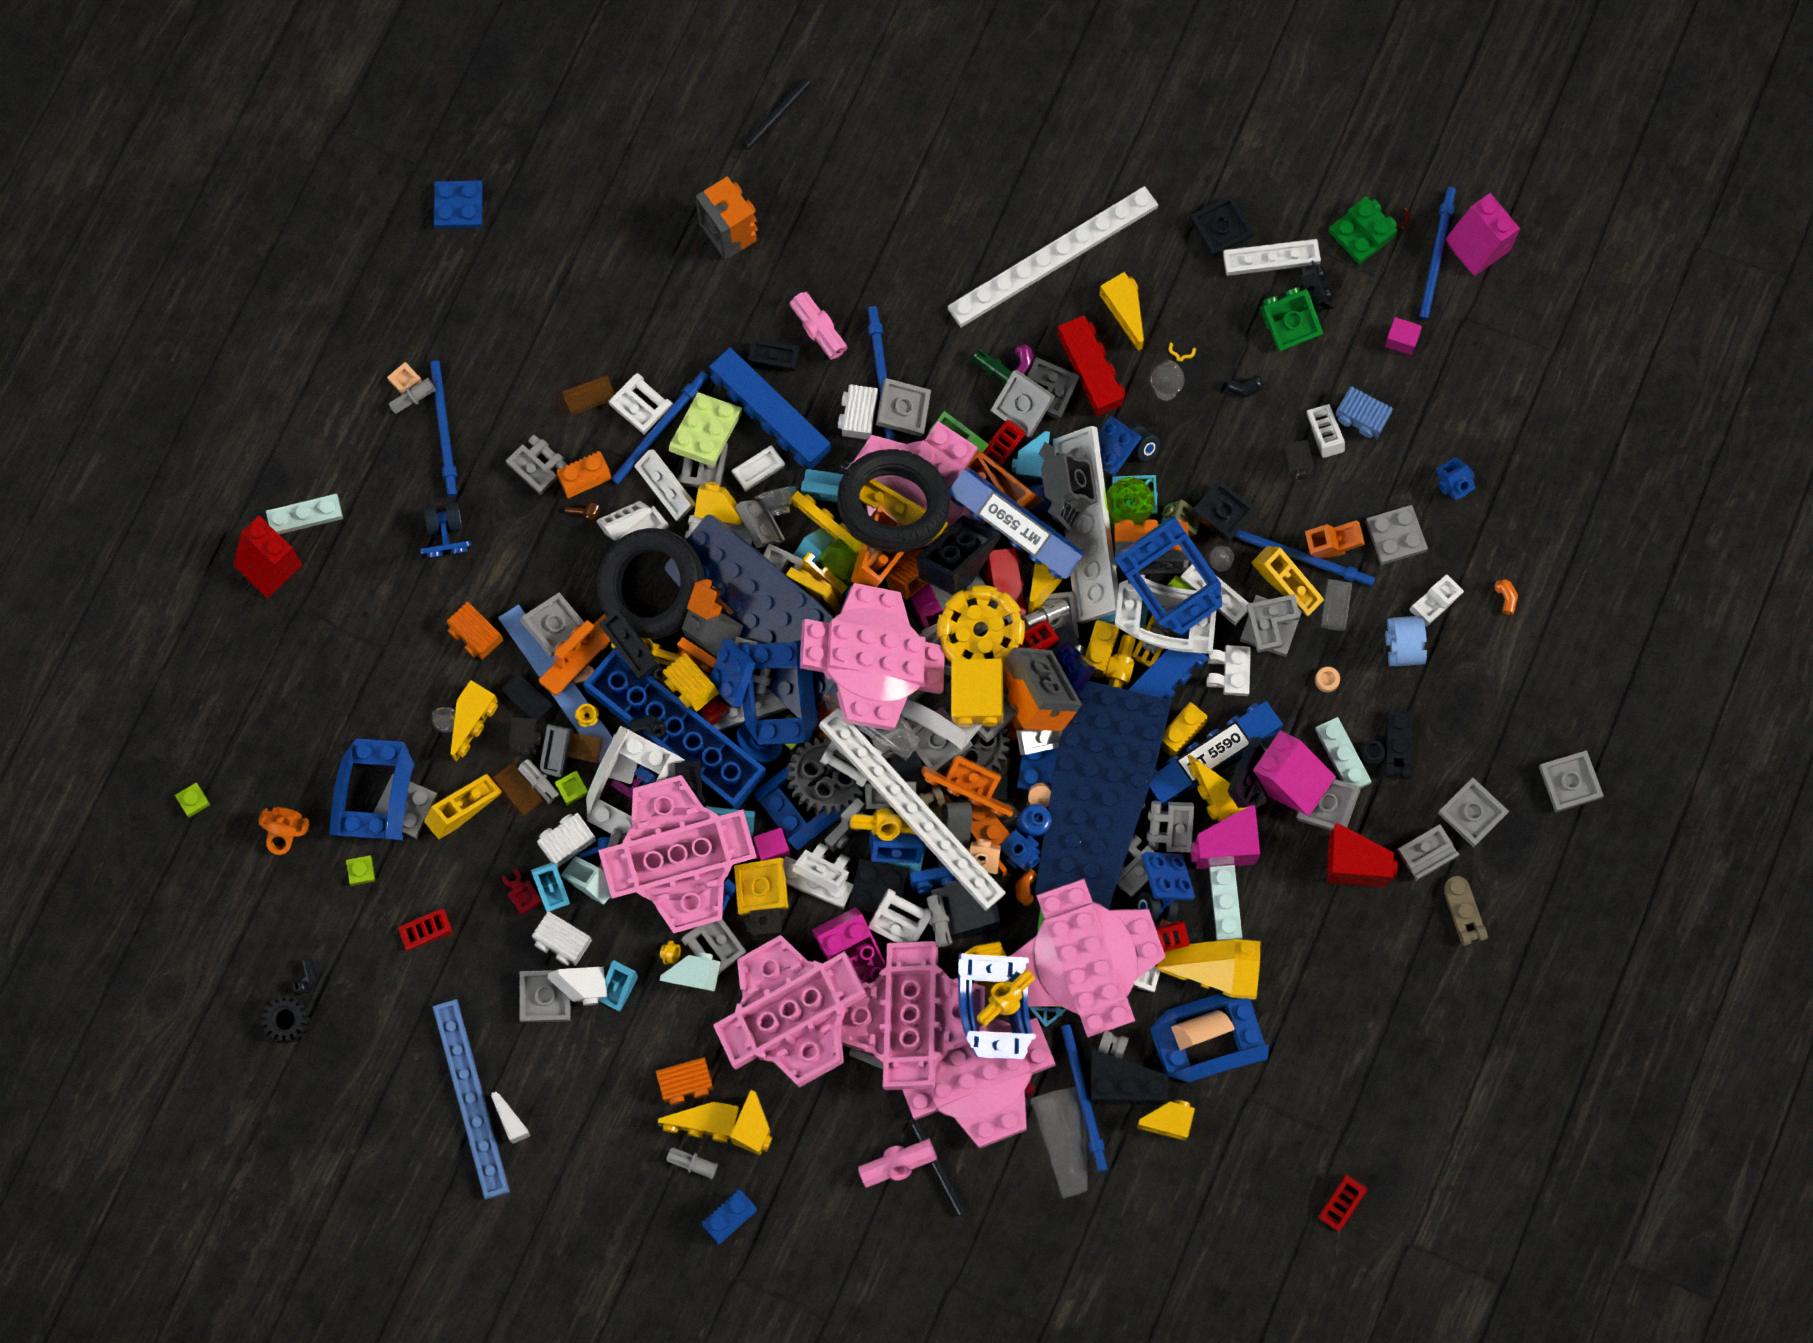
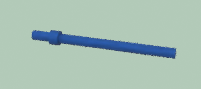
M1447 187L1444 203L1441 204L1439 210L1441 217L1419 319L1428 320L1449 220L1453 217L1455 208L1453 201L1456 189L1453 187Z
M871 306L868 308L870 321L868 331L873 342L881 397L883 381L887 378L881 338L883 328L882 324L879 323L877 307ZM885 428L886 439L896 441L895 430Z
M432 361L430 366L433 385L436 389L434 396L444 465L442 476L446 481L447 496L455 497L457 496L455 483L457 472L452 460L440 361Z
M701 371L691 384L688 383L684 387L682 395L611 477L614 483L618 485L687 402L696 397L697 393H699L698 389L709 378L704 371Z
M1242 530L1235 535L1236 539L1261 548L1266 546L1280 547L1292 559L1341 575L1350 582L1355 580L1373 586L1375 577L1358 572V569L1352 566L1347 568Z
M1064 1025L1061 1027L1090 1139L1088 1143L1090 1153L1094 1155L1098 1173L1105 1172L1108 1168L1103 1153L1105 1151L1103 1140H1100L1071 1025Z

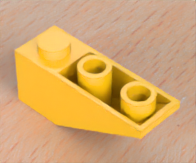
M472 680L465 687L456 703L451 756L456 762L460 756L464 757L470 748V741L474 736L478 737L484 728L483 722L488 716L491 717L498 707L496 696Z
M1192 755L1187 756L1190 762L1188 769L1193 778H1197L1200 784L1197 786L1201 797L1207 800L1209 806L1206 808L1213 820L1216 819L1221 822L1245 809L1238 808L1227 792L1230 782Z
M711 1102L659 1118L658 1124L663 1126V1131L678 1133L679 1129L688 1131L687 1135L702 1138L703 1134L713 1136L712 1140L727 1142L728 1139H731L730 1136L738 1120L740 1109L739 1106Z

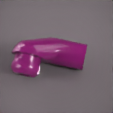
M1019 345L1015 350L1020 359V365L1016 370L1026 376L1034 363L1033 352L1028 345Z

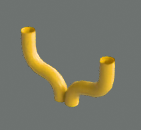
M1173 343L1169 344V352L1176 356V361L1183 362L1185 358H1192L1195 355L1196 348H1193L1190 355H1183L1180 358L1179 354L1172 350Z

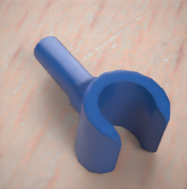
M598 838V847H593L579 853V858H586L599 853L598 850L607 848L610 838Z
M729 879L724 882L723 911L730 898L736 894V885Z

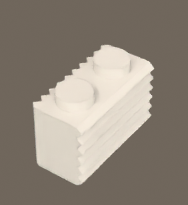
M851 384L849 385L848 392H843L842 406H846L845 414H840L838 428L842 429V436L866 440L870 438L878 399L877 388Z
M578 813L574 816L572 814L565 816L560 821L561 825L554 830L552 828L545 830L540 834V839L537 841L551 863L555 862L557 868L596 841L595 836Z
M549 911L532 935L534 941H536L535 946L545 953L551 950L557 954L555 958L567 966L569 963L576 966L592 942L590 936Z

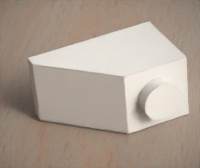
M603 967L558 969L547 974L548 979L573 1002L583 1001L585 1006L598 1004L599 999L607 997Z

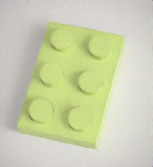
M697 393L669 445V451L714 467L742 414V408Z

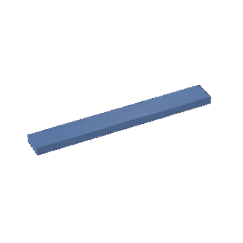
M518 604L498 618L537 675L541 678L555 664L554 655L549 657L520 622L521 617L525 613ZM572 681L558 696H554L552 693L551 695L596 759L601 763L613 738L599 718L593 726L582 727L578 724V720L575 718V711L582 704L588 702Z
M455 999L432 1006L484 1198L487 1200L510 1193L458 1000Z

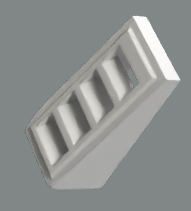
M1330 404L1307 410V416L1322 458L1344 452L1345 441ZM1325 415L1328 416V418L1321 419V420H1318V421H1316V419H1315V418L1322 417V416H1325ZM1328 424L1331 425V426H1328V427H1324V428L1319 429V427H1322V426H1325V425H1328ZM1332 433L1334 434V435H1331V436H1328V437H1324V438L1322 437V436H1325V435H1328V434H1332Z
M638 501L598 519L597 523L607 536L616 541L650 514L652 510L643 502Z
M497 1092L492 1093L491 1097L510 1142L516 1143L529 1137L530 1134L527 1128Z

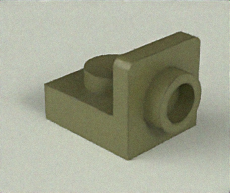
M1182 499L1168 504L1163 510L1162 519L1175 516L1176 519L1182 520V522H1188L1189 536L1196 535L1200 525V521L1190 515L1194 507Z

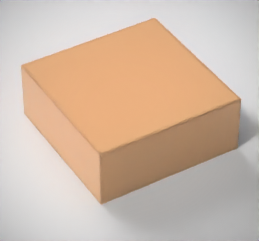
M406 362L387 377L388 381L402 395L407 392L406 388H412L422 382L421 378Z

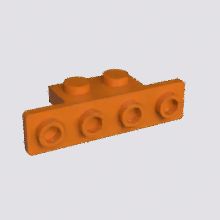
M602 615L594 624L587 620L582 626H576L571 632V637L566 642H560L555 648V664L539 679V683L554 696H558L611 642L599 625L606 618L605 615Z
M957 754L946 775L925 766L921 769L926 782L934 786H938V784L946 786V790L956 796L963 794L969 797L968 800L977 806L982 807L984 804L991 807V811L998 816L1004 817L1006 814L1012 817L1014 812L1011 806L991 797L1001 779L1000 774Z
M947 794L943 795L946 803L953 802ZM972 803L970 838L973 842H976V839L990 840L993 845H1002L1011 834L988 806L983 804L980 807ZM999 860L997 873L1004 877L1007 874V869Z

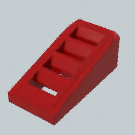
M1007 419L991 439L983 453L985 455L991 454L999 460L998 464L1003 466L1025 440L1026 433ZM1006 432L1012 434L1014 437H1016V439L1014 440L1012 437L1006 434ZM1000 440H1005L1007 443L1010 444V447L1008 448L1006 445L1000 442ZM996 446L1004 452V455L1002 456L993 448Z
M1044 620L1025 630L1023 643L1026 642L1030 649L1045 650L1059 641V637L1047 620ZM1043 631L1047 639L1044 640L1039 632ZM1034 636L1038 643L1035 644L1031 637ZM1011 639L1004 641L1005 648L1008 647ZM1020 644L1018 648H1025V646Z
M444 908L398 927L406 951L453 934ZM435 920H440L443 929L438 930ZM427 923L431 924L434 933H428ZM421 926L424 934L423 938L419 937L416 927ZM408 930H412L415 938L414 942H410Z
M1184 921L1155 925L1164 952L1190 945ZM1173 931H1178L1180 940L1175 941ZM1164 933L1168 934L1169 942H1165Z
M1345 1174L1318 1218L1340 1232L1368 1190L1367 1187L1348 1174ZM1346 1184L1357 1190V1195L1345 1189ZM1340 1193L1353 1200L1352 1203L1349 1204L1340 1198ZM1335 1201L1347 1209L1345 1213L1333 1206ZM1331 1210L1340 1216L1341 1220L1337 1221L1328 1215V1211Z

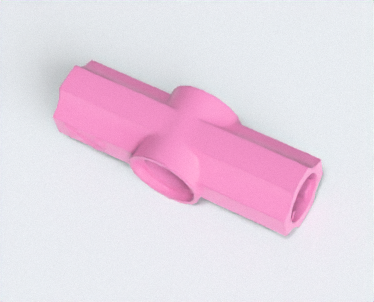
M807 292L796 295L790 302V306L803 322V327L813 341L816 340L830 360L841 356L847 349V345L835 331L834 325L827 313L818 308Z
M926 1139L906 1148L901 1146L890 1147L885 1151L884 1157L858 1167V1170L867 1188L889 1178L893 1180L905 1179L911 1174L912 1169L937 1160V1156L930 1139Z

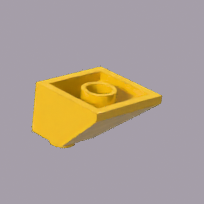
M751 1090L730 1138L732 1144L761 1155L763 1150H768L773 1137L769 1136L770 1129L756 1092Z

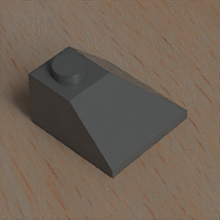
M690 610L687 612L682 626L686 639L715 659L718 657V651L721 648L723 639H732L735 642L736 637H740L743 625L720 612L719 616L705 619Z

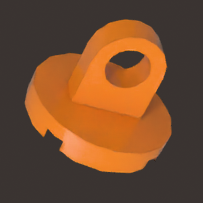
M276 807L272 811H268V808L263 809L260 812L259 825L269 831L266 840L268 850L276 855L287 853L292 845L293 837L302 836L307 833L309 820L307 818L302 819V814L288 808ZM282 837L286 841V845L282 847L276 846L273 838Z

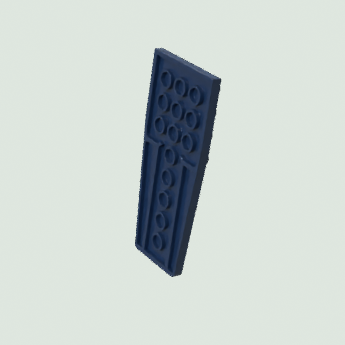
M706 515L686 539L696 551L701 561L705 579L712 581L711 587L716 586L722 590L719 598L734 613L729 616L723 609H721V612L743 625L740 638L762 644L801 641L802 622L805 619L829 623L835 618L818 599L797 582L786 576V573L716 516ZM671 558L665 565V570L680 587L679 570ZM797 668L771 669L769 676L771 682L770 686L767 685V688L798 718H802ZM755 670L754 674L760 675L761 670ZM813 671L816 708L818 710L836 689L837 684L832 679L828 680L823 672Z
M1075 678L1073 689L1082 706L1061 734L1048 807L1052 820L1049 830L1044 833L1035 894L1037 896V894L1084 878L1092 901L1101 904L1109 910L1155 773L1172 700Z

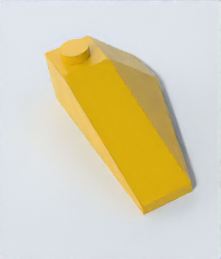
M1231 939L1194 943L1183 948L1164 952L1166 957L1157 964V971L1182 980H1194L1201 983V987L1207 989L1213 987L1223 991V995L1255 1000L1257 998L1260 941Z

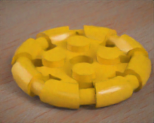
M975 585L972 586V589L966 591L962 589L948 599L942 615L939 614L937 638H940L941 649L951 663L952 660L967 659L963 655L968 650L973 653L970 659H986L984 654L993 651L994 659H1002V664L1004 665L1006 657L1014 647L1018 648L1020 644H1023L1025 622L1021 620L1019 613L1021 609L1006 592L1003 594L997 591L996 587ZM976 598L978 605L969 607L967 600ZM992 599L999 602L996 610L989 606ZM954 611L961 614L957 623L951 620ZM1010 616L1012 624L1005 626L1003 618ZM979 623H985L988 627L987 633L982 637L977 636L974 631L975 626ZM956 634L959 642L952 644L949 635ZM1005 637L1011 639L1007 648L1001 646Z

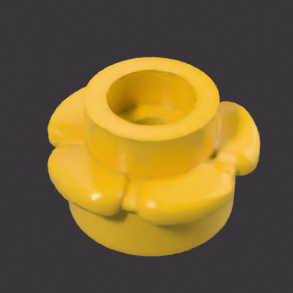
M589 703L582 704L575 711V718L582 727L593 726L598 721L599 711Z
M671 940L668 941L667 945L663 944L660 950V958L663 959L665 965L670 963L676 964L680 957V945L673 944L674 942Z

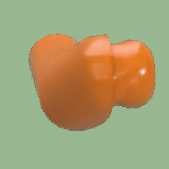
M1498 580L1495 583V590L1498 593H1502L1505 598L1502 613L1514 615L1518 594L1509 580Z
M1028 869L1015 884L1016 899L1024 906L1030 905L1034 900L1033 895H1031L1030 885L1035 881L1038 874L1032 869Z

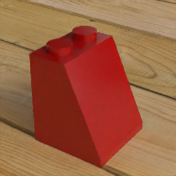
M258 516L241 532L233 565L266 598H269L302 566V563L294 549L266 521Z
M1334 824L1329 834L1327 883L1386 888L1389 882L1393 881L1394 875H1397L1398 862L1393 860V852L1341 824Z

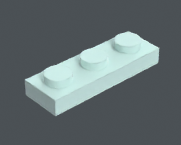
M337 494L266 511L269 525L278 534L343 519Z
M1337 717L1317 726L1315 731L1341 781L1357 785L1360 789L1371 784L1372 781L1339 718Z
M1235 865L1210 867L1217 941L1242 940Z

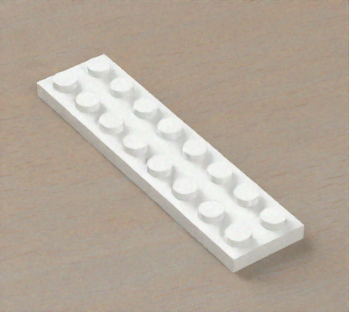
M1089 426L1053 439V446L1059 454L1071 453L1076 458L1084 457L1088 462L1092 463L1098 499L1097 503L1088 506L1080 512L1070 532L1065 530V538L1086 553L1070 575L1077 623L1080 624L1115 614L1119 590L1097 427Z

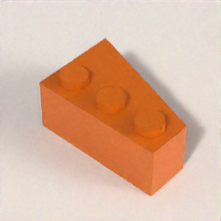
M980 451L973 456L967 467L1028 511L1043 501L1030 488L992 458Z
M880 505L870 516L874 520L886 525L905 526ZM861 542L851 581L857 584L877 587L904 552H885L869 547Z

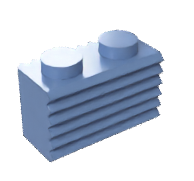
M1350 386L1336 411L1335 417L1344 426L1350 427L1352 425L1360 429L1359 432L1367 438H1372V436L1378 438L1393 408Z

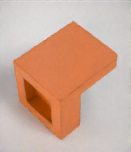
M709 579L695 582L687 609L705 619L719 616L722 606L715 603L717 592L710 588L712 581Z

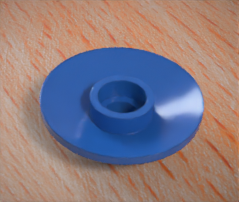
M745 722L738 728L736 737L739 747L756 761L763 763L772 762L781 754L782 744L758 745L747 729Z

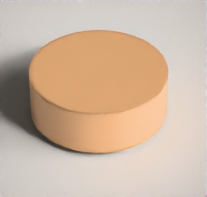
M1332 667L1321 668L1315 677L1317 688L1323 692L1336 690L1340 683V675Z
M1045 783L1034 784L1028 794L1030 804H1040L1047 808L1049 806L1051 787Z

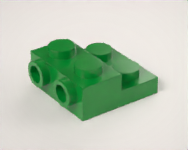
M1367 196L1350 208L1344 217L1329 228L1332 236L1359 265L1395 238L1397 233L1395 220L1391 216L1385 217L1380 212V204L1375 199L1369 200Z
M1299 287L1285 291V297L1278 299L1277 295L1263 300L1265 305L1259 307L1266 327L1270 329L1278 351L1323 334L1307 289L1299 290Z

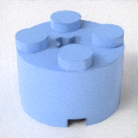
M1422 616L1388 618V631L1385 632L1386 645H1390L1391 652H1388L1389 666L1426 664L1427 650H1424V646L1427 641L1425 623Z

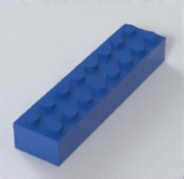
M617 648L611 651L583 683L585 691L631 729L630 720L653 715L663 721L666 725V732L661 737L653 735L646 729L636 731V733L684 760L700 759L702 786L730 809L738 810L767 776L765 767L690 707L687 709L678 697L653 677L648 675L645 679L640 680Z

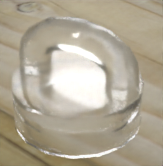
M1216 546L1210 554V564L1215 570L1226 571L1234 562V554L1226 546Z
M1025 557L1020 558L1019 567L1020 577L1023 579V582L1031 580L1034 574L1032 563Z
M446 707L434 710L432 712L434 726L439 731L445 733L452 732L456 711Z

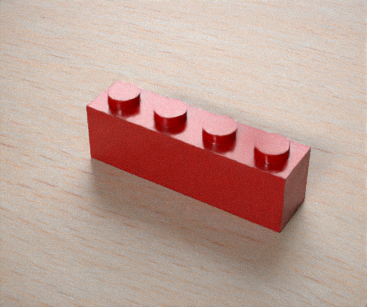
M1084 315L1059 325L1057 335L1075 373L1080 376L1079 381L1096 417L1123 406V400L1126 396L1121 383L1117 384L1114 378L1116 373L1111 362L1107 363L1104 357L1106 352L1101 342L1097 343L1094 336L1096 331L1092 322H1087Z
M1016 549L992 551L982 566L985 585L996 587L997 591L1003 594L1006 592L1021 609V612H1019L1020 616L1027 615L1028 605L1023 597L1024 582L1019 573L1020 558L1016 553ZM1005 619V626L1010 625L1007 619Z

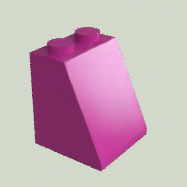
M1489 193L1470 207L1447 236L1445 242L1471 274L1475 276L1511 251L1520 228L1493 195Z
M1279 731L1253 769L1270 798L1308 817L1336 778L1301 740L1283 731Z
M1255 805L1239 811L1197 835L1196 841L1192 842V847L1190 848L1191 862H1196V869L1227 865H1256L1260 856Z

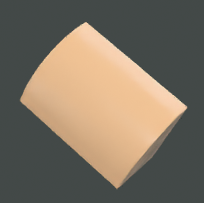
M1219 1010L1171 1027L1180 1051L1235 1030L1227 1015Z

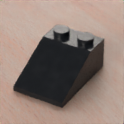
M962 515L916 556L919 578L951 595L956 594L962 589L965 590L973 583L1001 538V534Z

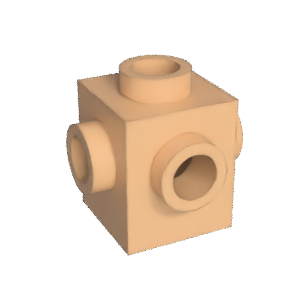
M976 839V842H971L970 848H966V850L987 873L997 874L1001 845H993L990 840ZM978 856H984L985 859H979Z

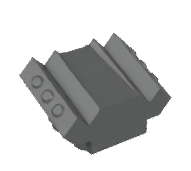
M1044 442L1038 454L1045 461L1041 467L1045 497L1051 503L1048 513L1061 528L1070 532L1080 512L1098 502L1092 463L1088 462L1084 457L1076 458L1071 453L1059 454L1053 446Z

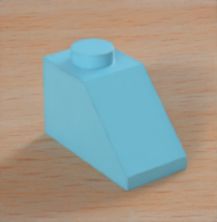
M1043 432L1019 450L1018 459H1013L1011 473H1016V478L1019 481L1043 484L1041 467L1045 461L1038 453L1044 442L1049 444L1050 432Z

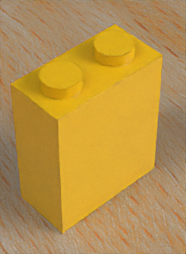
M1002 659L952 660L951 717L953 724H957L959 727H971L972 724L993 727L997 726V723H1003Z

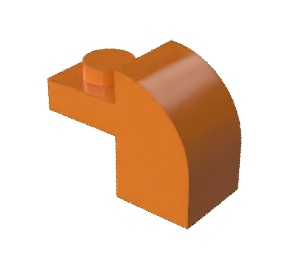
M1358 521L1334 528L1326 524L1305 531L1310 554L1319 558L1346 554L1345 551L1365 545Z

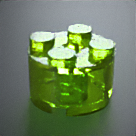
M1125 477L1115 482L1108 489L1105 503L1110 523L1115 525V523H1119L1122 520H1132L1134 525H1143V521L1150 519L1154 506V496L1145 482L1138 478ZM1127 500L1132 501L1131 508L1126 506Z
M836 538L834 542L828 543L814 564L821 570L823 567H827L835 577L848 587L847 589H850L854 584L851 581V577L859 552L855 553L848 548V545L843 540Z

